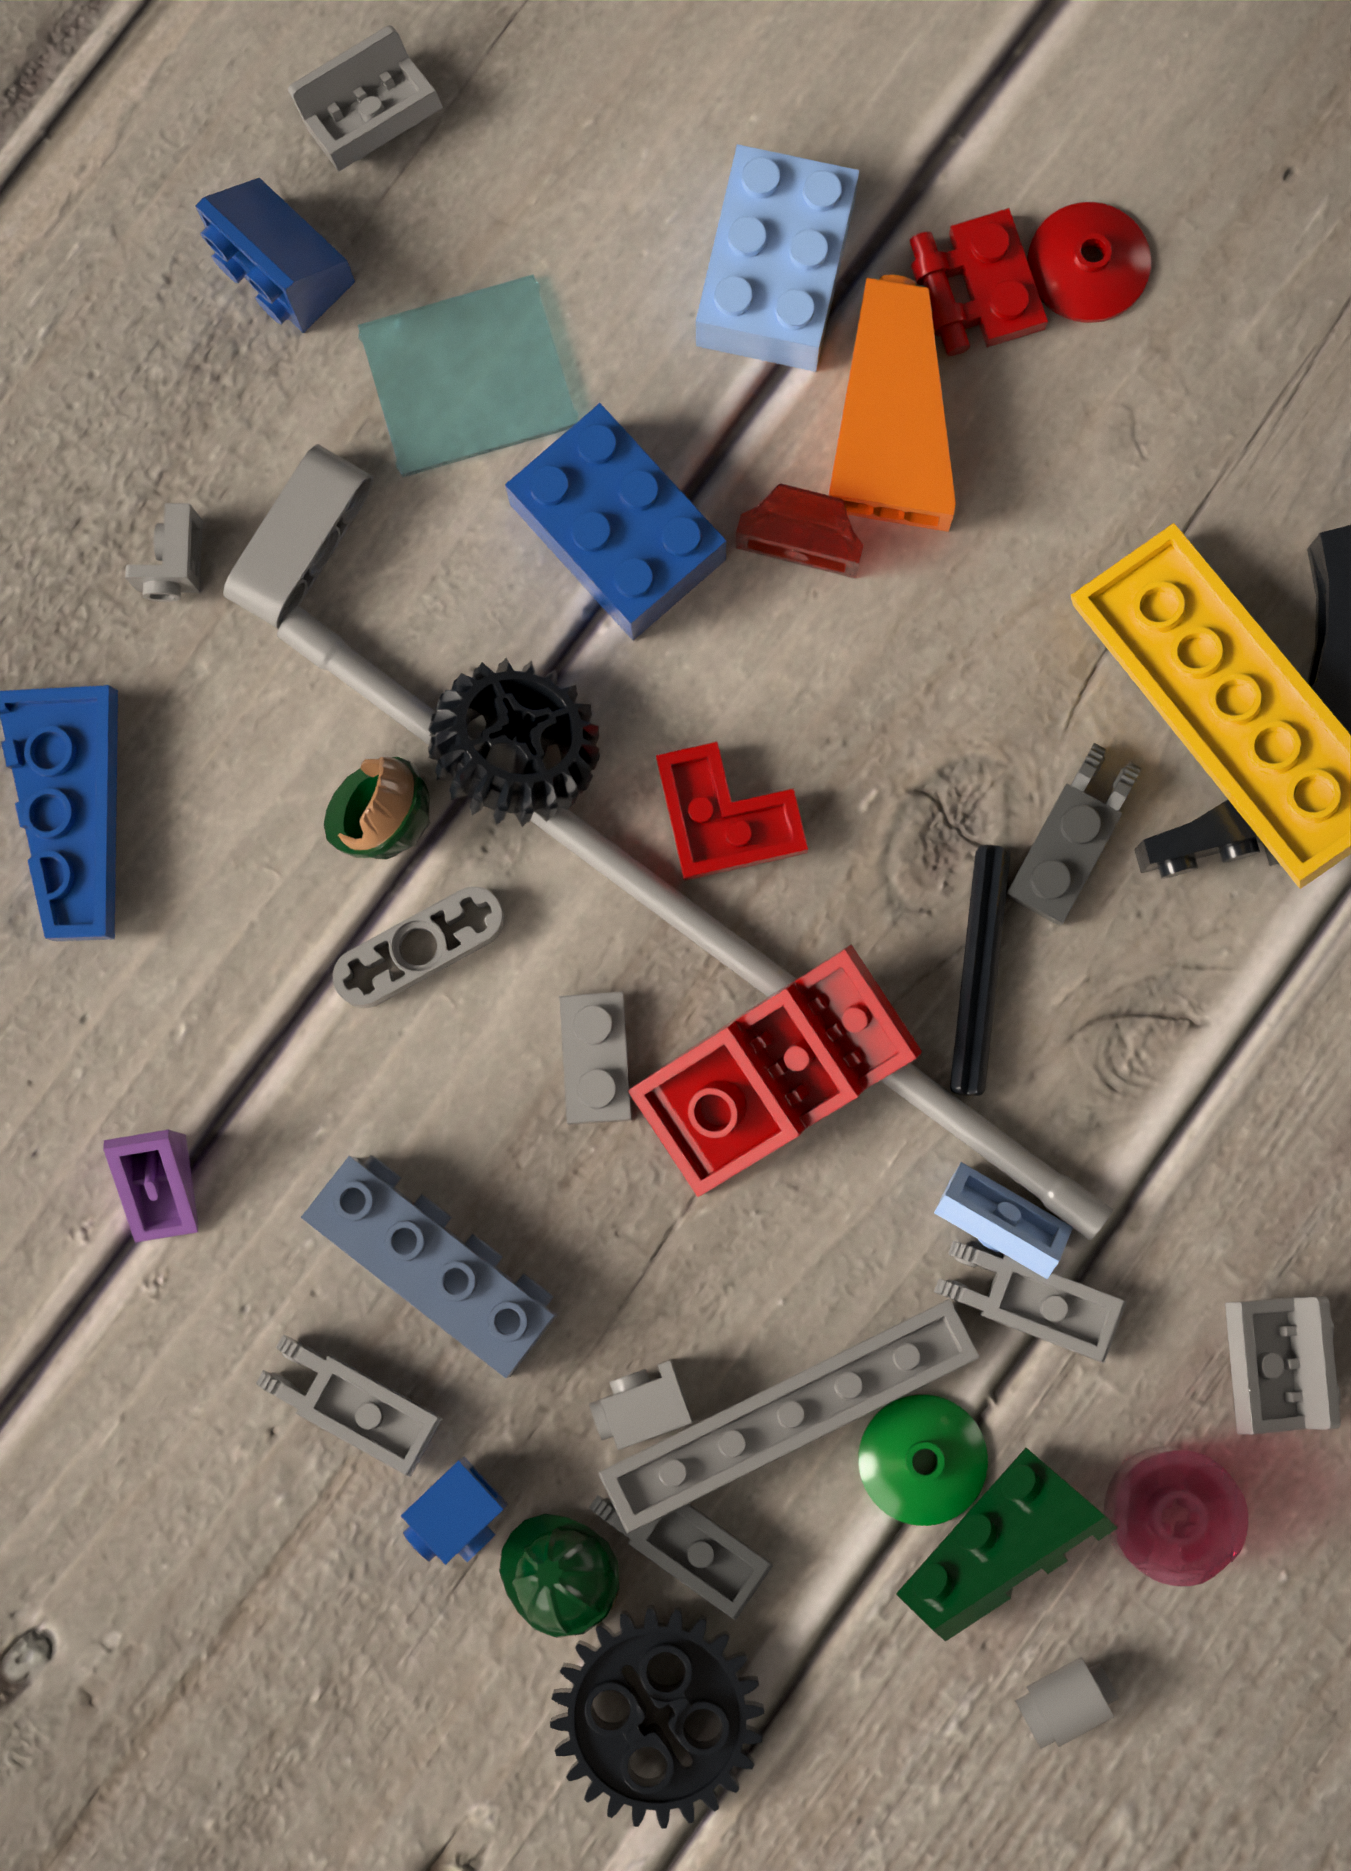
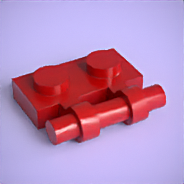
M1010 208L951 225L949 238L953 247L952 251H938L933 234L930 231L916 234L910 238L909 242L915 257L911 268L916 283L929 288L934 335L941 336L948 356L959 355L970 349L965 329L978 325L987 348L1046 329L1048 320ZM961 274L971 300L963 304L955 302L948 278Z

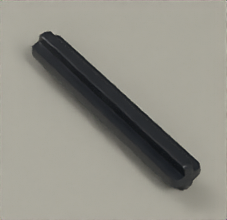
M981 845L975 852L950 1080L951 1092L966 1096H981L986 1089L1011 857L1009 849L998 845Z

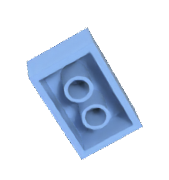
M737 144L696 317L697 347L804 370L817 371L856 200L859 170Z

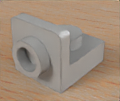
M165 503L164 523H157L154 530L155 557L157 561H162V565H126L125 579L138 592H143L145 599L172 602L180 600L181 593H200L203 520L190 503Z

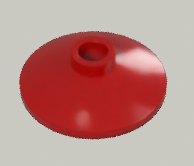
M1098 202L1075 203L1052 213L1036 230L1027 257L1041 301L1056 314L1066 319L1083 323L1107 321L1127 311L1143 293L1151 271L1149 244L1138 224L1121 210ZM1087 246L1096 247L1102 252L1103 259L1098 262H1089L1082 256L1081 250Z

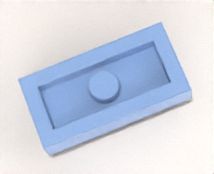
M962 1162L949 1180L934 1212L936 1215L976 1237L988 1249L1005 1254L1046 1279L1049 1278L1059 1263L1073 1229L1067 1223Z

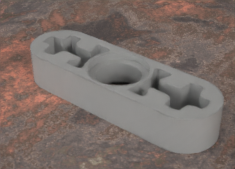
M467 887L461 889L343 954L336 962L333 970L334 987L340 997L355 1007L370 1008L377 1006L492 943L500 935L504 926L503 909L497 898L484 888ZM473 901L478 908H484L489 905L492 912L484 918L487 928L480 933H476L471 926H466L456 931L453 935L461 945L449 951V944L445 934L433 920L445 914L446 923L450 927L465 917V911L462 907L466 903ZM416 930L430 932L434 935L437 942L435 956L424 965H412L406 962L401 953V945L404 938ZM389 945V953L393 962L405 975L394 981L392 972L387 969L372 979L375 990L371 993L365 994L358 987L349 990L347 982L354 978V972L351 967L361 962L366 968L372 969L386 962L378 953V950Z

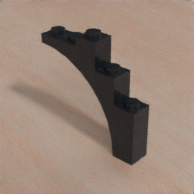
M1351 525L1320 532L1307 548L1316 594L1315 647L1307 683L1351 735ZM1226 800L1190 823L1144 839L1134 851L1141 873L1159 869L1161 879L1198 869L1196 859L1220 853L1223 863L1260 853L1258 843L1262 841L1232 803ZM1264 845L1269 866L1280 864Z

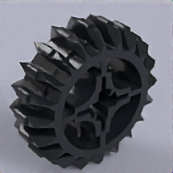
M505 658L498 664L496 673L483 662H481L478 668L474 669L472 677L461 673L454 680L452 689L445 690L439 697L436 706L437 712L432 714L428 728L429 736H431L428 746L429 758L438 761L435 768L437 780L452 781L449 790L451 800L466 795L472 799L470 804L472 815L481 811L483 806L494 810L493 816L496 825L505 819L507 813H514L523 827L526 823L530 822L534 812L547 822L551 817H554L558 807L567 811L569 807L575 804L578 794H582L589 787L593 777L591 772L595 770L600 758V748L596 746L600 737L599 726L589 723L592 717L591 704L575 703L578 696L576 685L563 689L559 688L556 685L558 680L556 670L546 675L545 678L535 675L532 660L523 667L522 672L514 671L507 658ZM482 715L486 721L485 729L482 730L479 738L470 740L466 726L472 720ZM557 744L561 755V762L547 770L543 763L547 747Z

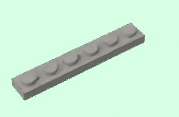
M948 1299L600 1471L598 1474L626 1533L629 1534L977 1360L980 1356L951 1300Z

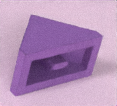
M168 1129L104 1140L103 1150L135 1243L198 1232L199 1223L186 1134Z

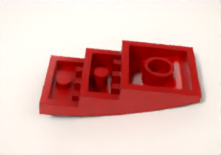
M851 944L694 1045L627 1091L697 1197H700L797 1138L806 1128L856 1099L867 1088L912 1062L922 1053V1050Z

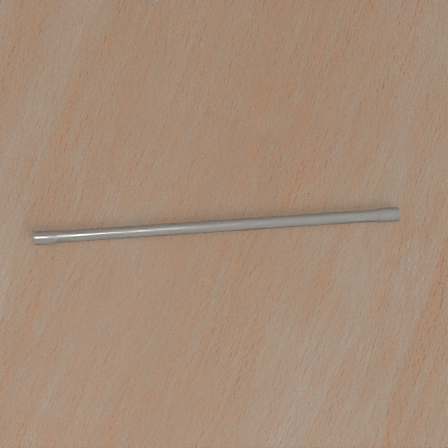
M296 607L288 614L278 629L277 637L319 668L330 671L429 745L431 736H429L428 728L432 714H436L435 710L348 647L339 635L301 607ZM558 807L554 817H551L547 822L535 812L533 813L531 822L767 997H770L796 980L794 976L570 810L566 811ZM911 1063L880 1080L1038 1197L1048 1210L1087 1239L1092 1240L1112 1214L1113 1209L1069 1176L1059 1174Z

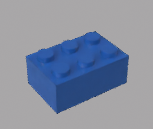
M601 403L595 406L505 484L510 506L633 641L726 561V540Z

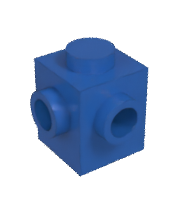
M463 1457L401 1515L409 1525L403 1534L413 1548L429 1562L437 1555L446 1565L458 1553L468 1562L496 1535L487 1525L506 1508L508 1503L475 1467Z

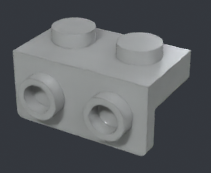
M391 25L384 27L295 81L288 88L308 132L338 172L357 160L366 157L370 152L406 130L415 127L421 121L443 108L436 90L409 58L398 32Z
M1326 1296L1225 1303L1237 1434L1255 1435L1303 1429L1329 1430L1340 1428L1339 1405L1341 1394L1336 1377L1333 1345L1334 1324L1330 1314L1329 1299Z

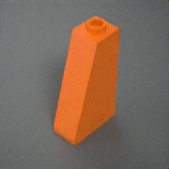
M883 275L879 280L866 278L826 512L949 532L956 500L929 288L916 286L912 279L900 275Z

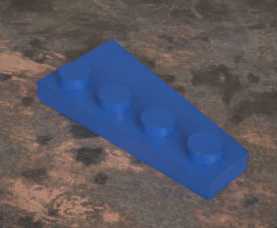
M109 685L0 691V719L5 741H2L1 744L6 767L12 769L19 800V802L15 803L19 825L25 829L31 853L28 865L45 939L52 941L115 939L118 690Z

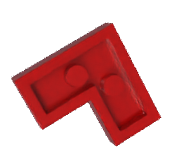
M718 741L656 755L684 881L808 853L794 788L732 802Z

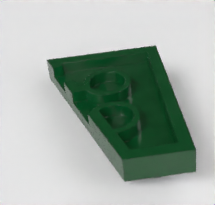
M1025 1448L898 1590L896 1595L946 1642L1010 1600L1014 1586L1040 1569H1043L1047 1574L1051 1573L1068 1561L1065 1555L1066 1552L1092 1535L1099 1541L1118 1529V1527L1028 1448Z

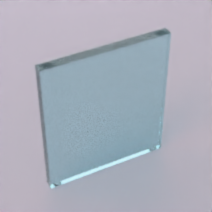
M534 274L358 325V338L364 345L397 461L395 465L397 470L400 471L402 478L569 430L578 422L579 414L574 409L539 294L540 284L535 280Z

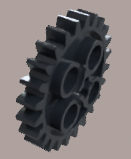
M648 1605L644 1624L637 1626L627 1610L621 1611L620 1632L614 1634L604 1623H598L595 1629L600 1645L597 1648L582 1640L576 1643L575 1649L584 1661L583 1666L563 1663L560 1673L574 1685L573 1688L554 1689L551 1699L568 1707V1712L558 1714L550 1720V1728L569 1732V1737L556 1745L555 1755L576 1756L577 1761L568 1770L566 1778L568 1781H574L587 1775L591 1782L586 1790L584 1800L589 1803L603 1792L610 1796L607 1816L613 1818L621 1807L626 1804L632 1806V1822L635 1827H639L643 1821L646 1810L656 1811L661 1829L667 1828L670 1809L675 1808L680 1809L683 1817L689 1824L693 1823L694 1802L701 1799L707 1807L715 1812L719 1809V1801L715 1791L718 1785L734 1793H737L740 1789L739 1782L731 1771L733 1766L752 1770L755 1765L754 1759L748 1752L742 1749L743 1744L762 1743L763 1733L760 1730L746 1724V1720L764 1714V1705L762 1703L745 1700V1695L759 1686L758 1677H738L737 1672L748 1660L745 1651L726 1657L723 1651L730 1638L729 1633L725 1630L716 1635L712 1640L704 1637L707 1617L703 1615L688 1629L682 1627L680 1607L674 1608L668 1624L659 1623L654 1605ZM662 1652H670L677 1655L685 1666L684 1676L672 1685H661L655 1682L648 1672V1663L655 1655ZM625 1665H631L634 1668L648 1696L657 1708H663L668 1704L673 1708L669 1713V1728L692 1757L693 1763L690 1766L685 1767L680 1763L665 1733L657 1723L650 1724L647 1727L642 1723L645 1719L647 1708L641 1696L623 1675L622 1668ZM616 1690L628 1699L630 1712L621 1721H604L594 1710V1698L603 1691ZM698 1709L713 1711L721 1720V1730L715 1738L708 1741L693 1739L684 1727L687 1716ZM642 1747H653L664 1755L667 1762L666 1769L655 1778L640 1777L631 1768L629 1763L631 1755Z

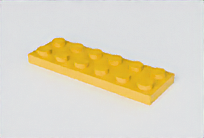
M1175 523L1165 528L1070 595L1075 609L1300 889L1351 854V735Z

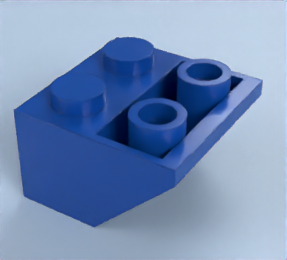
M260 178L205 196L195 205L205 226L200 235L215 252L211 256L214 262L235 283L238 284L245 278L259 293L255 297L258 304L280 325L289 319L304 333L355 283L347 259Z

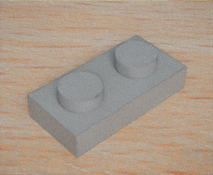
M623 992L559 996L567 1124L632 1121L630 1094L627 1091L630 1087Z

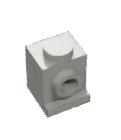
M671 1359L658 1364L661 1377L650 1380L646 1369L610 1381L613 1394L589 1403L602 1441L613 1437L617 1449L620 1450L693 1422Z

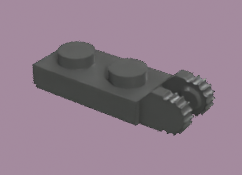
M1093 743L1071 785L1066 783L1006 894L1007 898L1059 926L1064 923L1123 813L1119 810L1142 769L1131 762H1128L1126 767L1121 768L1106 803L1084 793L1091 778L1097 775L1105 760L1104 754L1107 749L1096 743Z
M597 1495L589 1506L599 1517L630 1538L629 1545L734 1620L741 1614L773 1567L772 1562L691 1504H687L629 1534L626 1533L609 1498L604 1499Z

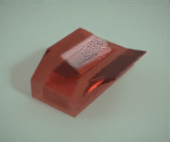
M780 483L756 507L740 515L736 530V549L854 579L857 577L864 545L852 528L843 499Z

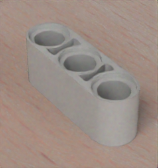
M319 444L313 446L301 460L234 565L224 586V597L279 629L288 614L300 606L359 513L372 488L373 476Z

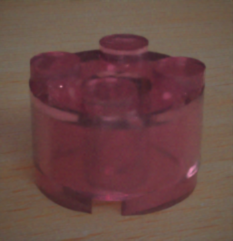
M1159 1446L1141 1451L1122 1462L1112 1477L1105 1494L1103 1514L1118 1527V1529L1108 1534L1116 1552L1131 1566L1160 1583L1172 1586L1203 1584L1215 1577L1230 1562H1233L1245 1543L1248 1531V1509L1245 1497L1231 1475L1220 1464L1203 1454L1175 1446ZM1174 1499H1176L1177 1505L1188 1509L1187 1520L1176 1521L1174 1531H1172L1170 1524L1161 1520L1163 1509L1172 1508Z

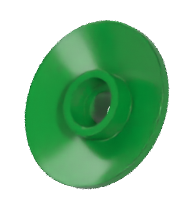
M917 1394L899 1398L884 1406L874 1415L865 1428L860 1441L858 1467L866 1492L883 1512L903 1523L916 1526H931L954 1519L966 1511L976 1500L986 1479L988 1454L981 1430L964 1409L952 1401L939 1396ZM921 1449L932 1450L937 1458L936 1467L927 1474L918 1473L912 1464L914 1454Z

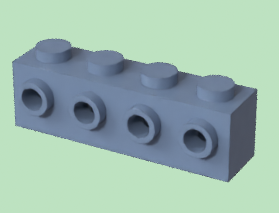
M370 1155L366 1162L362 1163L359 1159L348 1156L301 1218L504 1378L511 1377L557 1317V1314L547 1307L554 1296L524 1273L517 1282L512 1280L496 1267L503 1257L473 1233L466 1242L445 1227L452 1217L426 1196L421 1194L414 1203L394 1188L401 1180V1177L376 1157Z

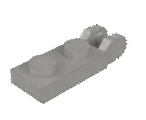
M952 1242L948 1254L954 1257L957 1262L973 1268L978 1266L996 1274L987 1296L969 1290L967 1285L951 1279L946 1281L938 1279L934 1290L935 1293L981 1310L980 1316L1105 1363L1126 1306V1301L1051 1273L1049 1278L1046 1279L1006 1255H1002L999 1258L960 1242Z
M283 1335L276 1349L281 1351L282 1355L297 1364H303L317 1372L315 1380L308 1392L305 1393L300 1388L291 1384L285 1377L275 1372L269 1373L263 1370L256 1384L263 1390L297 1408V1415L408 1477L412 1476L443 1417L334 1356L329 1355L326 1358L303 1343Z

